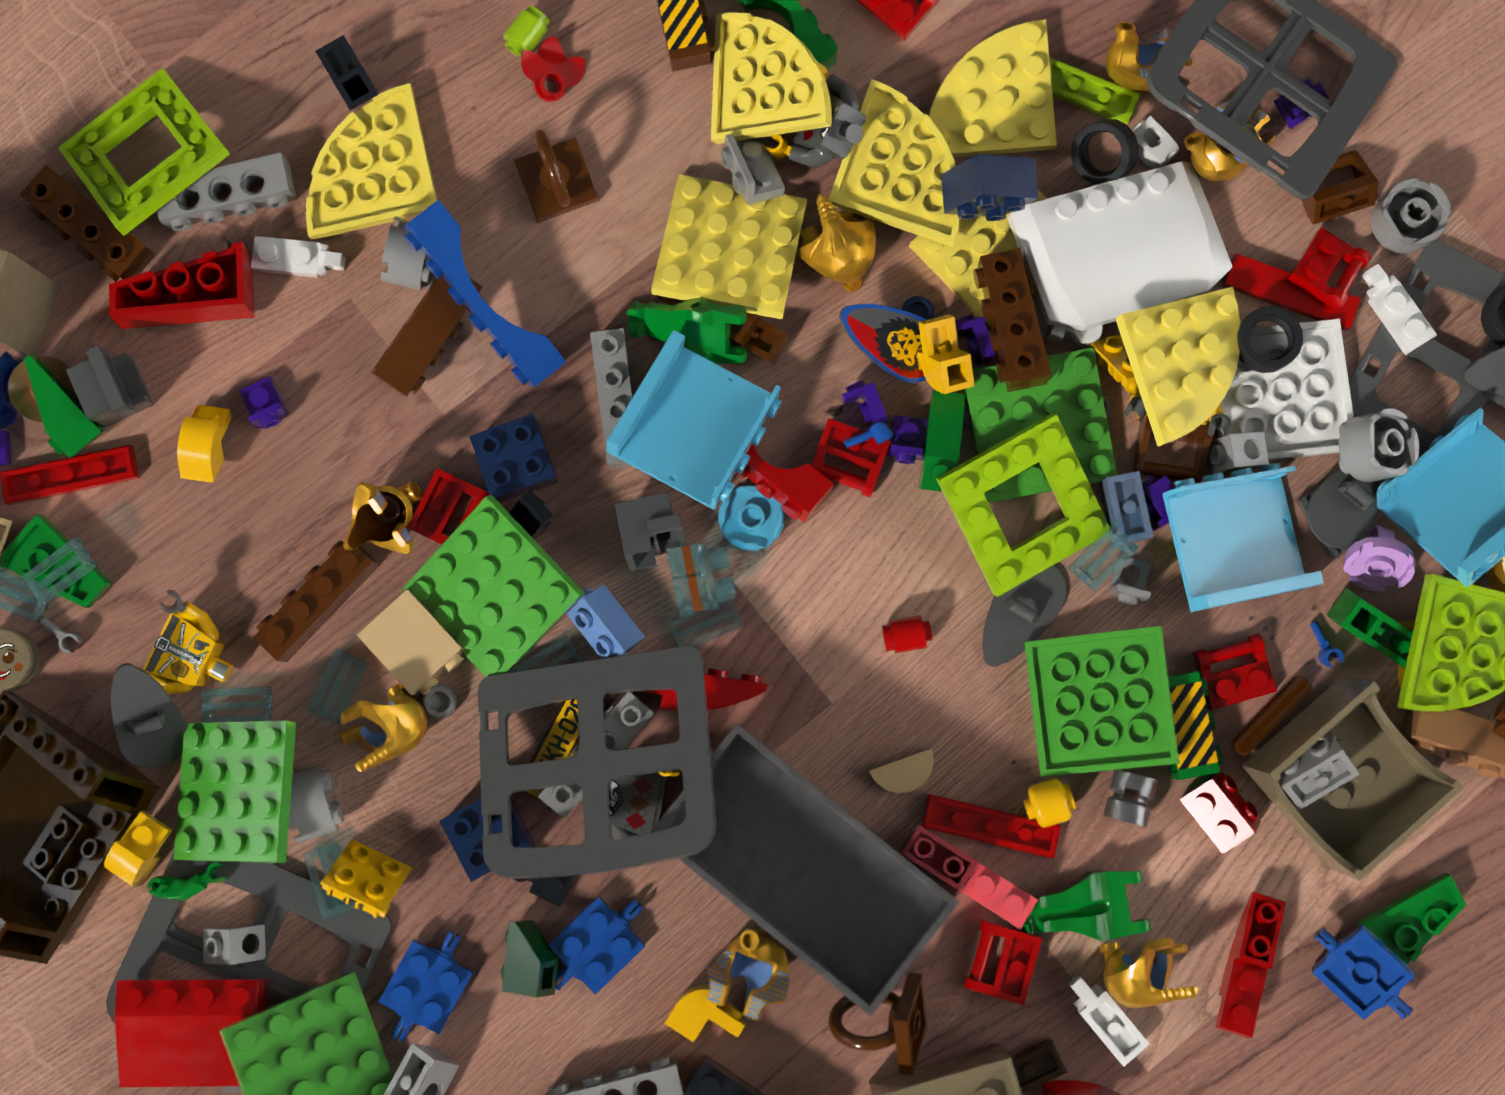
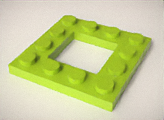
M163 68L58 147L113 225L123 236L230 155L226 147ZM158 115L182 147L129 187L106 154Z
M1051 413L936 478L993 595L997 597L1112 532L1057 414ZM1039 462L1065 517L1010 548L984 493Z

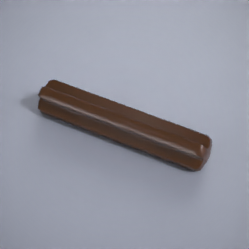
M1302 676L1295 677L1231 742L1233 749L1242 756L1248 755L1311 690V684Z

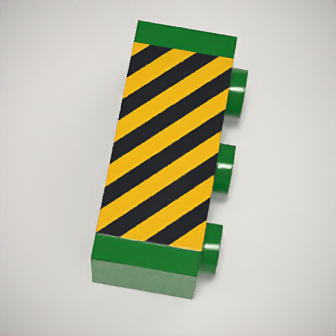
M1199 671L1169 676L1180 761L1179 764H1169L1172 779L1183 780L1220 773L1219 765L1222 764L1223 759L1219 745L1214 744L1212 731H1215V720L1212 712L1207 711L1205 698L1208 697L1206 680L1204 677L1200 678Z

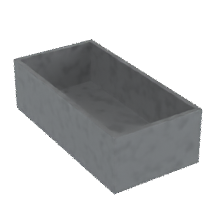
M736 723L711 755L716 814L715 835L711 843L701 852L678 859L868 1015L872 1016L959 904V901ZM684 790L650 833L676 827L684 822L686 817Z

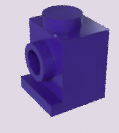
M1166 475L1158 481L1152 476L1142 483L1149 518L1153 517L1155 523L1151 525L1154 531L1169 523L1162 493L1175 488Z

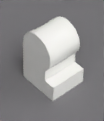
M1151 116L1138 122L1132 129L1139 145L1138 155L1152 169L1166 166L1179 151L1177 143L1169 136L1170 134Z
M1055 323L1051 326L1046 340L1059 344L1066 337L1077 347L1088 348L1090 343H1094L1100 338L1103 327L1101 325L1081 331L1071 329V326Z

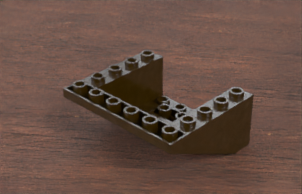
M3 690L0 695V956L47 964L107 871L104 867V862L115 841L122 839L140 811H145L159 787L140 771L8 690Z

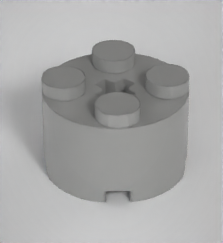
M1416 178L1407 179L1394 186L1375 204L1370 213L1372 231L1379 243L1388 252L1396 255L1417 252L1437 239L1445 231L1451 206L1447 195L1438 185L1432 182L1429 184L1419 181L1420 179Z
M395 216L393 220L396 226H390L382 262L388 263L387 272L381 271V281L422 291L423 287L430 288L434 274L426 265V262L429 260L422 249L416 252L404 237L407 231L403 226L411 220Z
M1388 408L1353 417L1343 422L1339 427V452L1341 456L1339 466L1343 473L1351 474L1362 482H1374L1408 473L1409 466L1415 465L1418 460L1419 439L1415 428L1409 429L1404 421L1408 419L1407 416L1397 409Z
M320 765L292 774L289 827L291 831L299 830L300 835L294 838L297 843L339 831L338 824L345 821L340 802L333 803L330 790L335 789L330 769L323 771Z

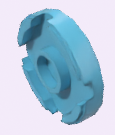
M746 484L734 489L726 502L722 501L719 508L718 523L723 536L731 545L743 551H758L769 547L779 537L784 526V511L782 505L773 497L771 499L766 498L757 490L756 485Z

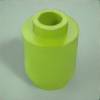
M529 5L526 10L519 12L503 34L506 40L504 45L518 57H521L523 50L533 51L547 33V25L550 23L549 19L540 10Z

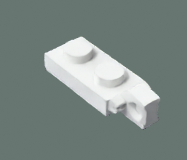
M255 236L251 260V269L253 271L319 278V275H326V269L345 270L346 257L342 253L329 251L328 245L319 242Z
M1379 264L1368 269L1362 275L1370 287L1366 292L1370 298L1368 303L1405 355L1437 336L1400 281H1397L1394 275L1388 277Z
M1078 974L1067 983L1079 997L1073 1003L1078 1009L1077 1012L1121 1065H1127L1150 1045L1104 989H1101L1097 983L1090 988Z

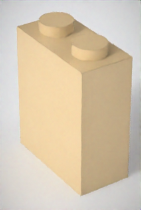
M408 589L357 634L358 638L411 695L418 696L420 693L425 696L439 683L436 678L445 670L448 672L453 671L464 660L461 655L465 649L459 645L458 641Z

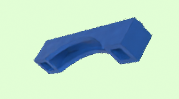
M439 199L403 226L407 231L404 235L407 242L416 252L420 249L423 250L429 259L426 262L427 267L436 278L439 279L443 276L451 286L447 289L450 296L459 306L463 303L472 313L469 316L472 324L481 333L486 330L493 339L490 346L501 359L505 357L509 359L514 366L511 369L512 374L523 386L528 383L530 387H536L566 363L545 335L529 332L511 324L498 315L482 299L471 282L464 264L460 244V226Z

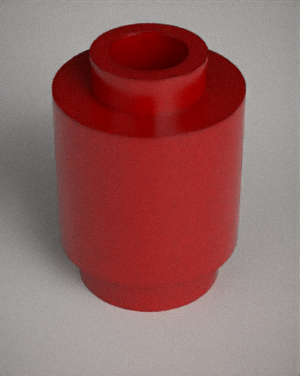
M921 615L889 620V624L882 625L886 652L895 651L896 654L927 648V641L932 640L929 620L923 621Z

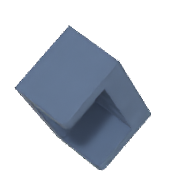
M1136 471L1110 476L1099 482L1106 519L1112 530L1110 533L1112 547L1143 542L1154 537L1140 472Z

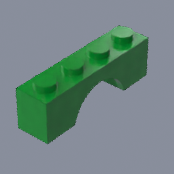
M738 0L746 11L767 9L778 13L788 22L792 34L806 45L819 63L823 64L827 70L836 64L838 50L836 42L828 33L824 35L821 32L813 12L809 8L804 10L797 0Z

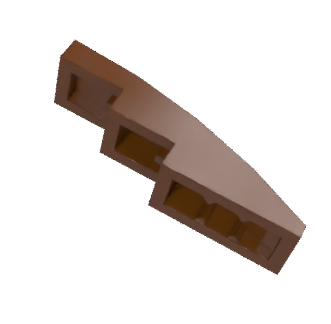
M656 295L658 299L668 305L684 302V300ZM747 313V321L744 324H730L731 343L744 347L747 352L773 366L791 339L788 333L761 320L756 314Z

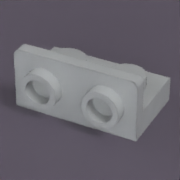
M733 134L725 135V145L721 149V159L726 169L730 168L733 174L732 180L735 191L738 194H742L746 204L750 205L784 196L785 186L765 148L762 138L736 143Z
M1329 730L1280 774L1282 778L1278 781L1299 810L1357 777L1360 773L1342 749L1331 730Z

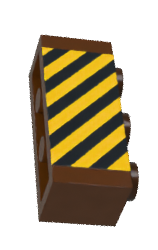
M656 0L672 72L710 64V52L715 51L711 31L705 32L703 21L708 20L705 2H698V0Z

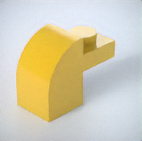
M947 314L920 321L919 329L922 350L918 351V358L923 374L930 386L942 394L974 387L971 354L960 350L958 347L955 316Z
M197 405L192 417H184L177 447L181 478L214 483L224 462L221 440L232 419L230 409Z
M140 811L122 839L115 841L105 859L104 867L132 887L142 886L161 859L157 852L172 832V829L146 811Z
M699 985L690 988L679 997L666 1017L664 1024L694 1043L708 1019L737 1038L745 1027V1020L741 1018L743 1012L732 1004L726 1002L725 1006H720L707 1001L710 985Z

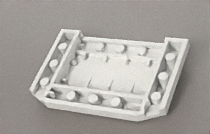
M1177 162L1030 203L1025 206L1024 210L1012 212L1007 218L1017 247L1020 248L1024 266L1047 325L1053 326L1057 323L1071 326V329L1083 331L1114 322L1116 317L1124 313L1205 294L1233 267L1191 162Z

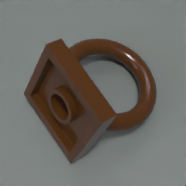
M544 130L535 131L534 140L538 151L517 158L514 162L537 223L599 201L576 138L551 146Z
M908 972L901 997L890 991L882 1003L890 1006L891 1009L888 1019V1031L882 1034L860 1036L847 1031L842 1024L844 1014L856 1006V1004L847 996H843L835 1003L830 1011L828 1024L836 1040L849 1048L863 1051L879 1050L896 1043L899 1074L913 1075L927 1029L922 974Z

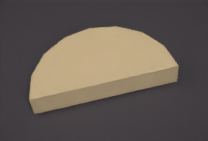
M932 748L868 770L873 781L887 791L898 794L912 792L922 786L931 775L934 764Z

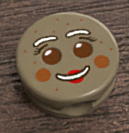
M0 628V691H15L28 685L36 676L40 666V652L35 641L26 633Z

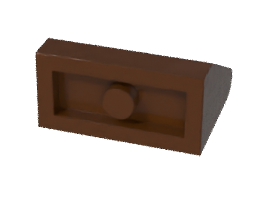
M1357 150L1341 154L1330 169V171H1334L1351 165L1355 179L1317 190L1311 198L1302 200L1306 214L1313 225L1375 205L1379 181Z
M1146 416L1139 425L1133 472L1139 471L1140 474L1159 477L1166 475L1167 478L1178 480L1194 478L1195 482L1200 483L1212 441V436L1207 434L1208 426L1200 425L1192 432L1175 440L1197 444L1194 469L1148 462L1144 460L1149 439L1154 437L1148 416Z

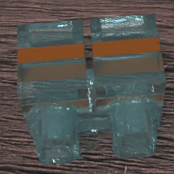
M706 543L666 549L680 619L694 616V612L706 609L718 610L720 609V602L736 598L733 578L714 580L712 571L730 568L726 547L707 549Z

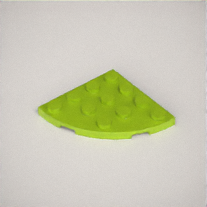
M1432 573L1425 574L1397 708L1430 712L1455 710L1477 705L1504 692L1505 593L1473 584L1467 588L1458 580Z

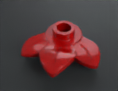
M555 36L545 40L537 53L530 50H523L522 71L533 82L536 95L545 102H555L561 99L565 94L566 88L577 85L584 73V58L571 57L565 59L563 49ZM546 80L553 83L554 89L552 92L546 90L544 86Z

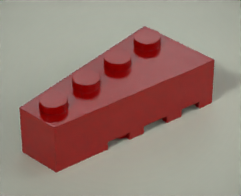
M243 241L231 244V248L219 252L212 250L201 254L202 257L185 263L181 260L169 264V268L154 273L147 271L110 283L109 316L122 329L255 318L253 270L251 269L252 254Z

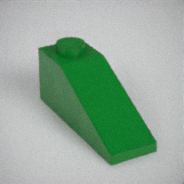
M32 353L24 358V362L45 432L50 437L48 443L59 455L63 456L66 454L71 458L104 431L105 428L86 417L80 401L35 353Z
M932 390L918 489L942 492L936 478L959 465L966 394L955 392L942 394Z
M1345 588L1326 615L1345 630L1406 668L1413 631L1348 588Z

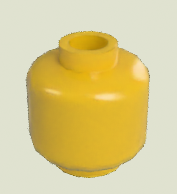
M1057 778L1031 785L1028 788L1029 799L1023 800L1029 820L1036 818L1038 824L1043 828L1070 820L1072 810L1076 809L1068 783L1062 784Z

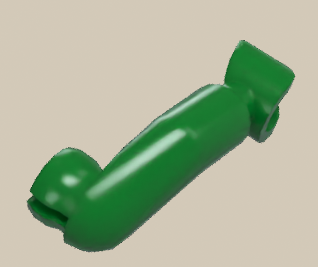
M213 862L208 866L205 873H198L187 880L169 876H156L148 882L147 889H151L148 892L158 898L188 900L206 889L210 883L226 882V876L218 878L215 876L216 869L220 866H225V864Z

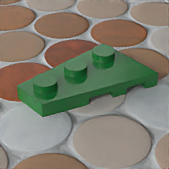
M36 514L0 556V567L8 568L20 574V577L28 581L41 584L49 588L51 592L84 608L92 607L112 585V582L43 514Z
M1445 872L1357 921L1359 926L1363 924L1404 963L1408 964L1411 960L1415 961L1423 953L1421 949L1434 935H1439L1466 906V903L1452 876Z

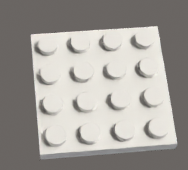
M1340 319L1299 323L1303 331L1301 351L1289 365L1276 372L1260 373L1251 370L1238 359L1237 369L1231 386L1221 402L1224 414L1231 419L1228 435L1264 432L1269 461L1340 453L1339 427L1343 422L1354 417ZM1279 325L1252 328L1249 334V343L1253 351L1262 358L1275 359L1286 350L1288 344L1287 336ZM1217 428L1218 437H1223L1224 432L1221 429ZM1247 440L1244 444V452L1247 457L1255 459L1258 455L1257 445L1251 440Z

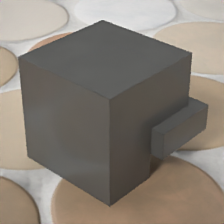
M95 346L86 351L88 360L66 369L86 417L104 427L110 426L154 405L134 358L126 353L112 358L109 351L100 346Z
M668 492L615 503L624 555L630 572L657 566L655 556L681 551V546H687L680 515L673 514Z

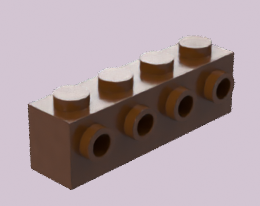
M47 165L41 169L20 193L29 202L26 207L27 210L41 221L45 217L49 218L54 223L51 229L65 241H68L70 237L77 241L79 245L75 249L91 262L95 257L104 264L100 269L115 282L120 277L126 279L140 274L156 256L155 253L130 233L123 236L105 212Z
M1020 248L980 256L978 267L973 271L977 289L982 288L985 299L981 300V308L984 319H990L992 331H989V342L992 351L998 352L1000 362L996 363V369L1000 383L1005 382L1007 392L1046 385L1051 376V371Z
M443 276L435 279L370 373L402 396L407 397L410 392L414 395L418 392L426 380L422 374L428 365L436 366L445 352L441 349L447 338L453 340L464 325L460 322V319L466 311L470 312L464 303L459 306L447 291L451 286ZM471 279V282L473 283L474 287L479 293L483 286H481L476 281Z
M342 540L337 542L329 550V558L321 567L319 565L314 566L305 575L304 580L306 582L298 591L295 589L290 591L280 602L282 607L275 615H267L258 624L257 629L259 631L253 638L277 661L288 662L380 566L361 546L354 550H345L344 542Z

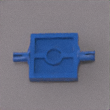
M598 895L548 943V946L561 958L564 966L557 973V990L560 991L574 976L576 979L583 981L596 995L645 947L643 941L633 932L630 922L644 910L641 904L638 905L636 899H633L625 909L619 912L610 908Z
M1361 924L1347 937L1337 940L1324 927L1320 928V932L1317 930L1313 936L1314 939L1319 941L1328 951L1322 959L1312 966V973L1357 1015L1365 1020L1375 1010L1387 1005L1402 1019L1407 1017L1406 1014L1408 1016L1411 1014L1413 1008L1398 995L1401 989L1415 978L1414 971L1372 932Z
M448 931L440 948L429 947L416 939L412 940L378 1001L394 1010L401 1017L393 1033H391L393 1038L396 1039L401 1028L404 1027L398 1038L399 1041L404 1042L413 1024L422 1025L437 1034L441 1032L473 974V970L460 964L452 955L459 940L462 938L460 935L456 934L451 945H448L455 933Z

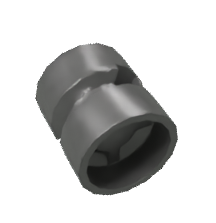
M1114 770L1110 785L1114 794L1107 797L1103 816L1147 827L1151 808L1147 803L1149 800L1154 799L1158 780L1121 770ZM1125 789L1140 792L1138 802L1123 798Z

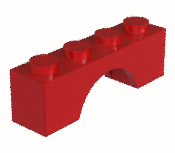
M753 444L746 453L751 457L743 473L739 474L736 472L740 477H748L756 484L757 490L763 496L769 499L773 497L782 505L783 511L789 517L795 520L799 518L804 523L807 522L830 495L834 483L809 463L793 469H782L768 464L759 456Z

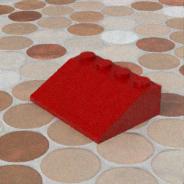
M267 979L117 980L114 1020L119 1087L240 1086L219 1029L266 1009Z

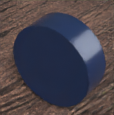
M921 296L907 299L901 308L903 311L913 313L927 320L932 319L934 316V308L931 302Z

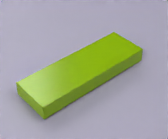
M1049 58L1053 97L1106 119H1117L1128 125L1140 93L1122 88L1118 84L1054 58Z

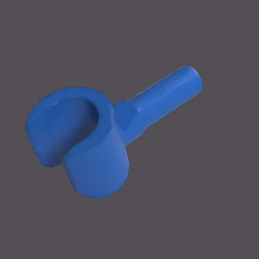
M877 422L864 433L844 440L846 448L868 441L873 437L878 445H881L892 438L893 433L886 423Z
M1318 621L1311 623L1310 626L1321 648L1318 654L1320 663L1332 668L1328 660V656L1332 652L1336 660L1343 663L1345 659L1343 652L1331 647Z

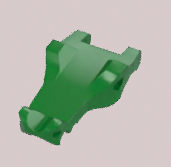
M703 296L675 305L656 304L653 301L641 304L637 299L626 312L628 316L627 329L631 337L639 338L646 335L667 342L671 333L675 330L685 336V348L715 364H742L746 361V349L744 347H730V324L741 325L747 321V310L742 306L713 304Z
M1091 871L1062 891L1034 897L1039 901L1022 928L1029 934L1071 931L1102 942L1148 932L1151 930L1150 919L1131 920L1125 884L1143 882L1142 871Z

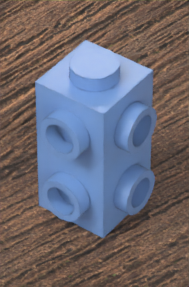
M604 584L594 591H591L589 587L583 590L584 594L566 613L601 659L624 656L645 638Z

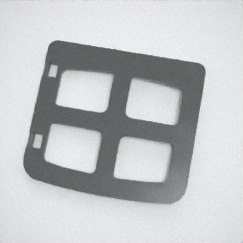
M1195 0L1168 37L1148 71L1147 86L1159 102L1190 120L1193 126L1259 172L1262 171L1278 182L1277 185L1300 200L1311 198L1398 65L1397 59L1391 52L1316 0H1272L1288 11L1289 18L1268 48L1263 51L1255 49L1217 22V15L1230 0ZM1310 30L1320 33L1347 52L1353 59L1349 74L1334 101L1323 97L1293 76L1287 69L1288 61ZM1199 40L1208 42L1241 65L1247 72L1246 79L1222 112L1187 89L1179 81V75L1185 62ZM1270 90L1279 92L1318 121V126L1303 145L1290 157L1281 155L1243 128L1265 94ZM1181 100H1185L1199 110V112L1195 114L1180 103ZM1270 160L1285 173L1282 175L1267 164Z
M1432 241L1422 249L1402 285L1419 310L1434 287L1445 288L1484 305L1488 297L1505 285V275L1443 242ZM1419 272L1429 276L1422 291L1412 286ZM1503 300L1498 307V312L1501 314L1500 321L1505 326V300ZM1382 322L1349 378L1354 417L1391 408L1377 397L1376 388L1397 352L1403 353V351ZM1489 338L1479 357L1501 346ZM1433 339L1407 354L1458 383L1460 389L1457 398L1437 433H1430L1409 419L1404 420L1409 429L1415 428L1419 439L1418 457L1428 451V447L1438 436H1446L1450 433L1462 416L1473 414L1485 402L1491 401L1505 408L1504 395L1479 390L1465 381L1463 373L1476 359H1468ZM1371 358L1381 363L1374 377L1364 373Z
M684 646L486 677L480 682L478 687V711L480 713L479 743L481 805L484 835H482L483 855L486 865L492 872L507 879L599 873L638 867L697 854L711 843L716 830V814L704 663L702 654L697 648ZM644 690L676 691L680 738L677 742L619 751H611L607 748L604 697L606 694ZM571 699L577 700L580 748L575 756L514 766L509 765L508 719L513 713ZM498 712L499 729L489 730L488 713ZM681 770L683 773L686 811L684 822L679 826L658 832L613 839L609 800L610 783L620 777ZM577 784L581 787L585 836L581 844L542 848H522L513 845L511 822V795L513 793ZM502 815V833L492 834V816Z
M173 852L162 876L187 880L198 873H205L211 863L221 862L225 866H220L216 869V878L226 876L225 884L262 898L263 903L253 926H265L266 959L233 965L204 964L203 938L177 927L174 923L175 916L183 900L153 896L109 989L106 1005L107 1012L115 1023L117 980H146L157 955L161 951L168 952L210 971L222 979H267L266 997L278 1003L312 989L305 984L270 969L267 965V956L289 911L329 930L349 944L350 954L340 976L351 971L355 972L363 993L391 932L392 921L388 915L385 918L381 916L374 918L372 914L362 910L363 904L359 909L354 908L355 900H352L347 905L345 904L346 898L342 901L332 895L328 896L326 895L327 891L322 889L323 885L275 863L173 860ZM248 934L242 947L246 954H251L256 948V939L252 934ZM362 945L373 949L365 967L355 963Z

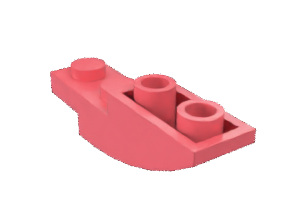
M920 825L902 852V855L1020 930L1039 901Z

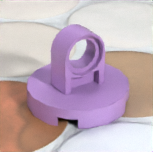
M1375 526L1369 538L1357 541L1347 549L1344 557V572L1350 575V581L1354 585L1364 590L1384 592L1385 586L1398 584L1397 588H1401L1412 580L1415 573V557L1413 551L1406 544L1395 539V532L1393 530Z

